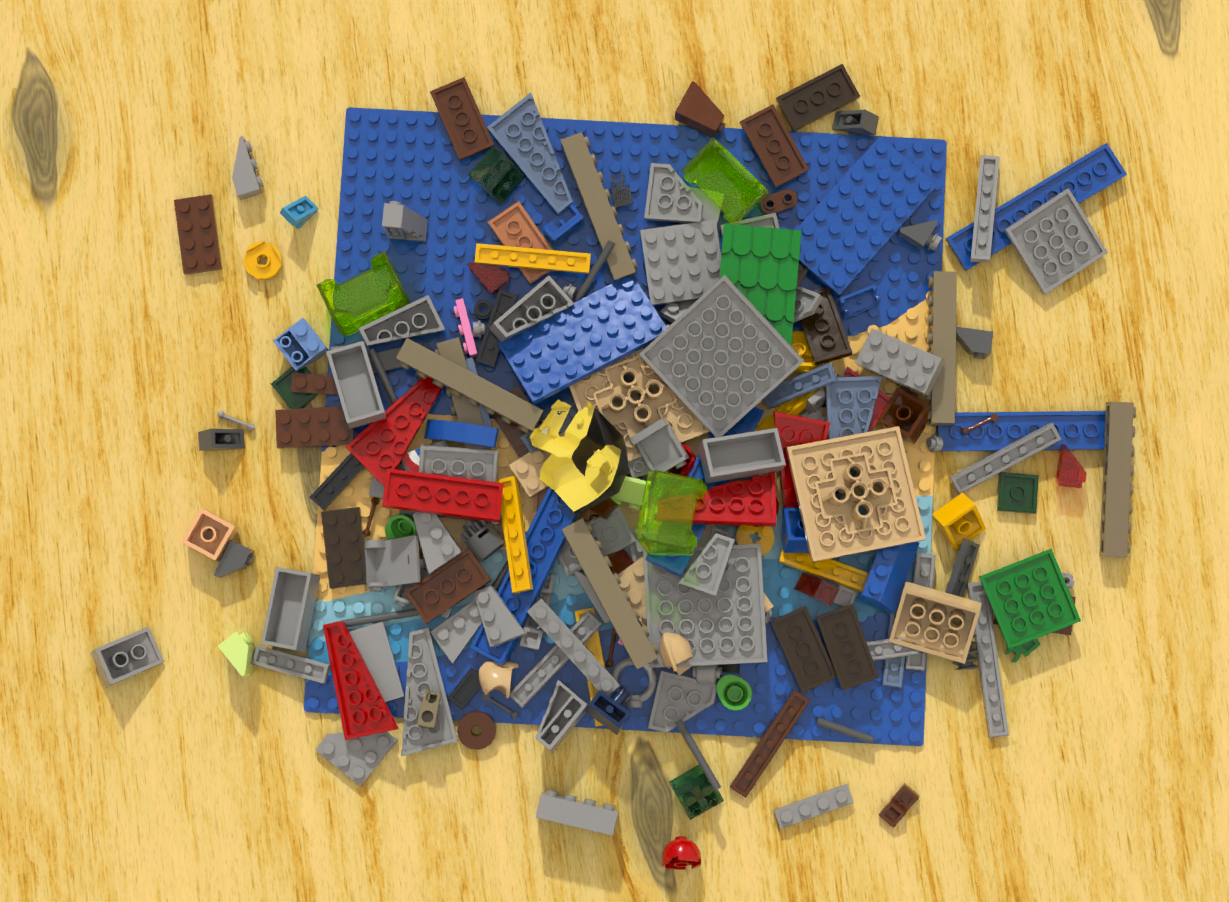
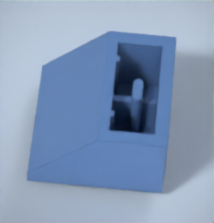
M304 318L273 340L296 371L316 362L326 354V351H329Z

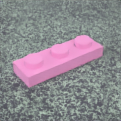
M463 298L456 300L457 306L453 307L456 318L460 317L461 324L458 325L461 336L465 335L466 342L463 343L465 354L469 353L470 357L474 358L477 357L478 353Z

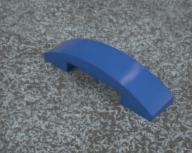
M427 420L424 438L495 448L499 429L461 422Z

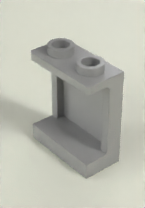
M666 418L660 419L629 438L632 444L637 446L653 473V479L657 477L662 479L670 474L669 470L673 467L677 470L687 464L685 460L689 456Z

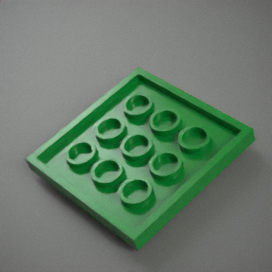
M1052 548L979 576L1007 649L1014 648L1081 621Z

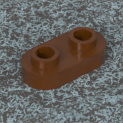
M789 189L768 195L761 200L760 210L763 214L767 215L772 213L778 214L792 209L796 205L797 195ZM790 196L791 201H785L784 197ZM772 202L773 207H767L766 203Z

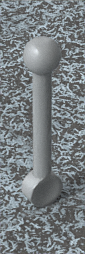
M222 411L218 412L217 414L218 418H225L227 420L245 426L249 431H253L255 429L254 424H247L245 422L227 416Z

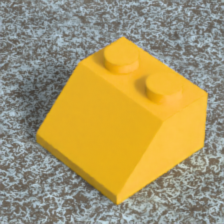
M961 493L932 514L937 527L955 551L959 549L963 538L971 540L986 530L976 505L964 493Z

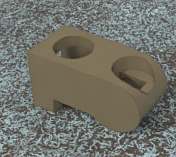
M425 690L417 722L418 727L436 730L441 693Z

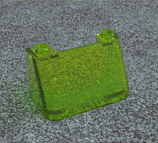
M714 137L681 170L685 173L682 177L689 184L694 182L725 213L723 217L730 224L740 222L770 193Z
M385 251L376 254L371 259V269L339 285L333 279H326L317 284L325 305L342 335L354 334L360 331V327L409 304V297Z
M650 470L648 472L637 526V539L648 555H693L694 548L697 547V537L691 531L697 499H702L707 492V486L702 479L660 470Z

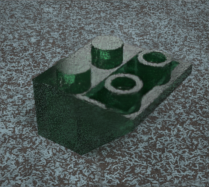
M493 147L467 175L499 205L504 202L525 177L504 153Z
M700 765L669 781L690 820L724 801L719 790L714 791Z

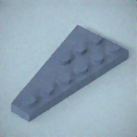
M530 93L491 123L487 129L559 215L572 205L573 201L532 93Z
M883 376L837 377L838 382L825 386L826 421L830 422L827 440L868 432ZM853 469L849 470L850 475L855 477L856 471Z

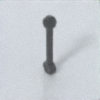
M483 694L482 697L485 701L489 700L496 706L500 707L501 709L509 713L512 718L518 717L517 711H512L508 709L501 703L491 698L490 694Z

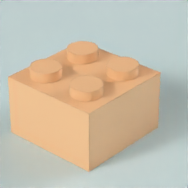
M201 508L182 542L220 562L230 540L232 541L239 528Z

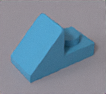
M304 196L283 207L280 214L292 226L299 229L319 208L309 198Z

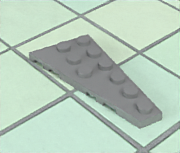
M428 627L410 632L401 756L458 741L430 629ZM425 690L441 693L436 730L418 727L417 725Z

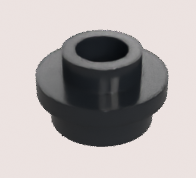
M487 300L478 301L474 306L475 315L480 319L489 318L493 309L492 304ZM481 307H486L487 311L481 313L480 309Z

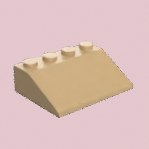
M906 581L889 642L965 664L982 603ZM897 638H903V639H906V640L901 641V640H898Z

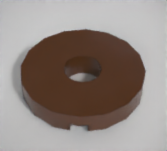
M478 710L468 712L458 723L457 733L459 740L470 749L479 750L486 748L495 738V721L487 713L485 714ZM476 725L480 726L482 733L474 734L471 728Z

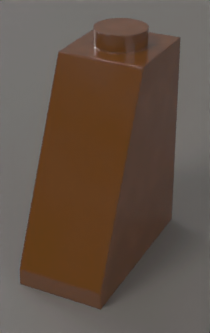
M692 81L675 111V120L715 139L717 134H721L726 124L723 123L724 114L703 90Z

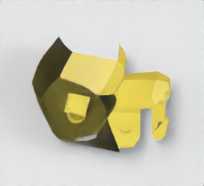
M558 399L552 405L551 412L539 429H534L530 440L534 447L551 454L540 470L539 479L561 497L573 510V514H577L619 493L628 468L627 448L621 433L588 401H586L587 406L577 412L566 429L565 435L560 437L558 432L571 406Z

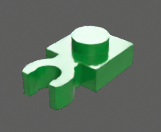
M1037 639L1007 649L1004 654L1007 655L1010 652H1014L1015 657L1011 660L1014 663L1019 660L1021 653L1026 657L1041 644Z

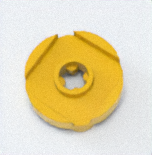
M260 241L252 244L246 250L243 263L246 271L252 277L258 280H268L276 276L282 269V255L275 245ZM261 256L264 258L268 257L266 265L258 264Z
M740 525L735 536L737 545L761 544L762 556L774 544L773 528L771 526L754 527ZM756 532L758 537H760V541L752 543V539L749 538L750 534L754 535Z

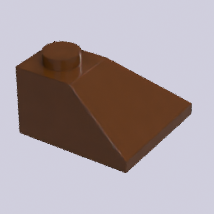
M897 388L880 415L878 422L887 428L899 426L902 438L915 444L925 429L931 406Z

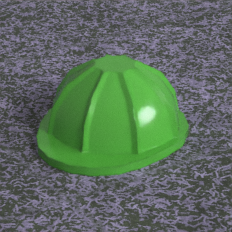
M408 514L392 516L385 527V534L388 540L418 535L414 519Z
M731 674L720 678L716 689L722 704L726 708L735 711L745 708L752 697L751 687L748 682Z

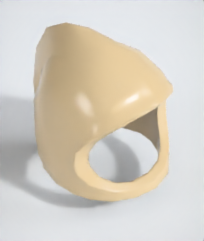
M665 632L662 635L659 645L660 656L665 667L671 666L673 671L676 672L677 664L693 657L691 647L688 641L679 634Z
M494 660L485 662L478 672L479 682L485 695L491 691L500 690L506 698H509L512 671L514 668H518L519 664L506 661L505 665H501Z

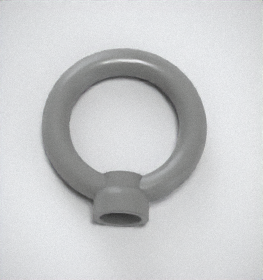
M626 658L614 667L611 675L617 682L620 672L625 667L633 665L631 659ZM649 663L642 667L648 674L649 685L642 694L630 695L626 698L624 702L627 703V708L629 709L642 708V702L650 698L655 691L657 677L655 670L649 668ZM619 687L613 692L614 694L619 690Z

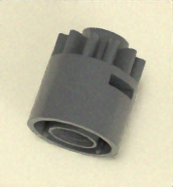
M471 519L463 526L465 531L460 535L480 563L505 544V539L490 521Z

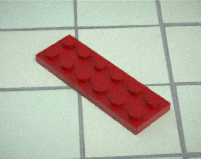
M387 468L382 507L499 522L503 483Z

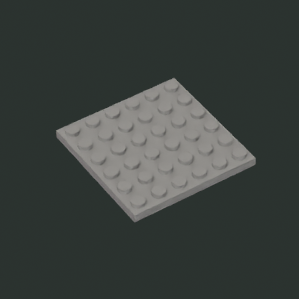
M726 275L721 277L639 354L715 437H722L804 362V359Z
M761 544L733 545L716 596L678 584L702 553L704 547L695 548L681 577L646 561L645 559L650 549L643 550L647 631L650 635L648 636L650 644L654 642L659 651L660 641L665 632L679 634L684 637L691 647L693 657L677 664L676 667L768 662ZM660 652L656 654L658 658L649 663V668L665 667Z

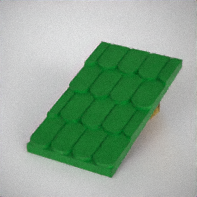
M724 224L719 279L726 275L792 346L801 230Z

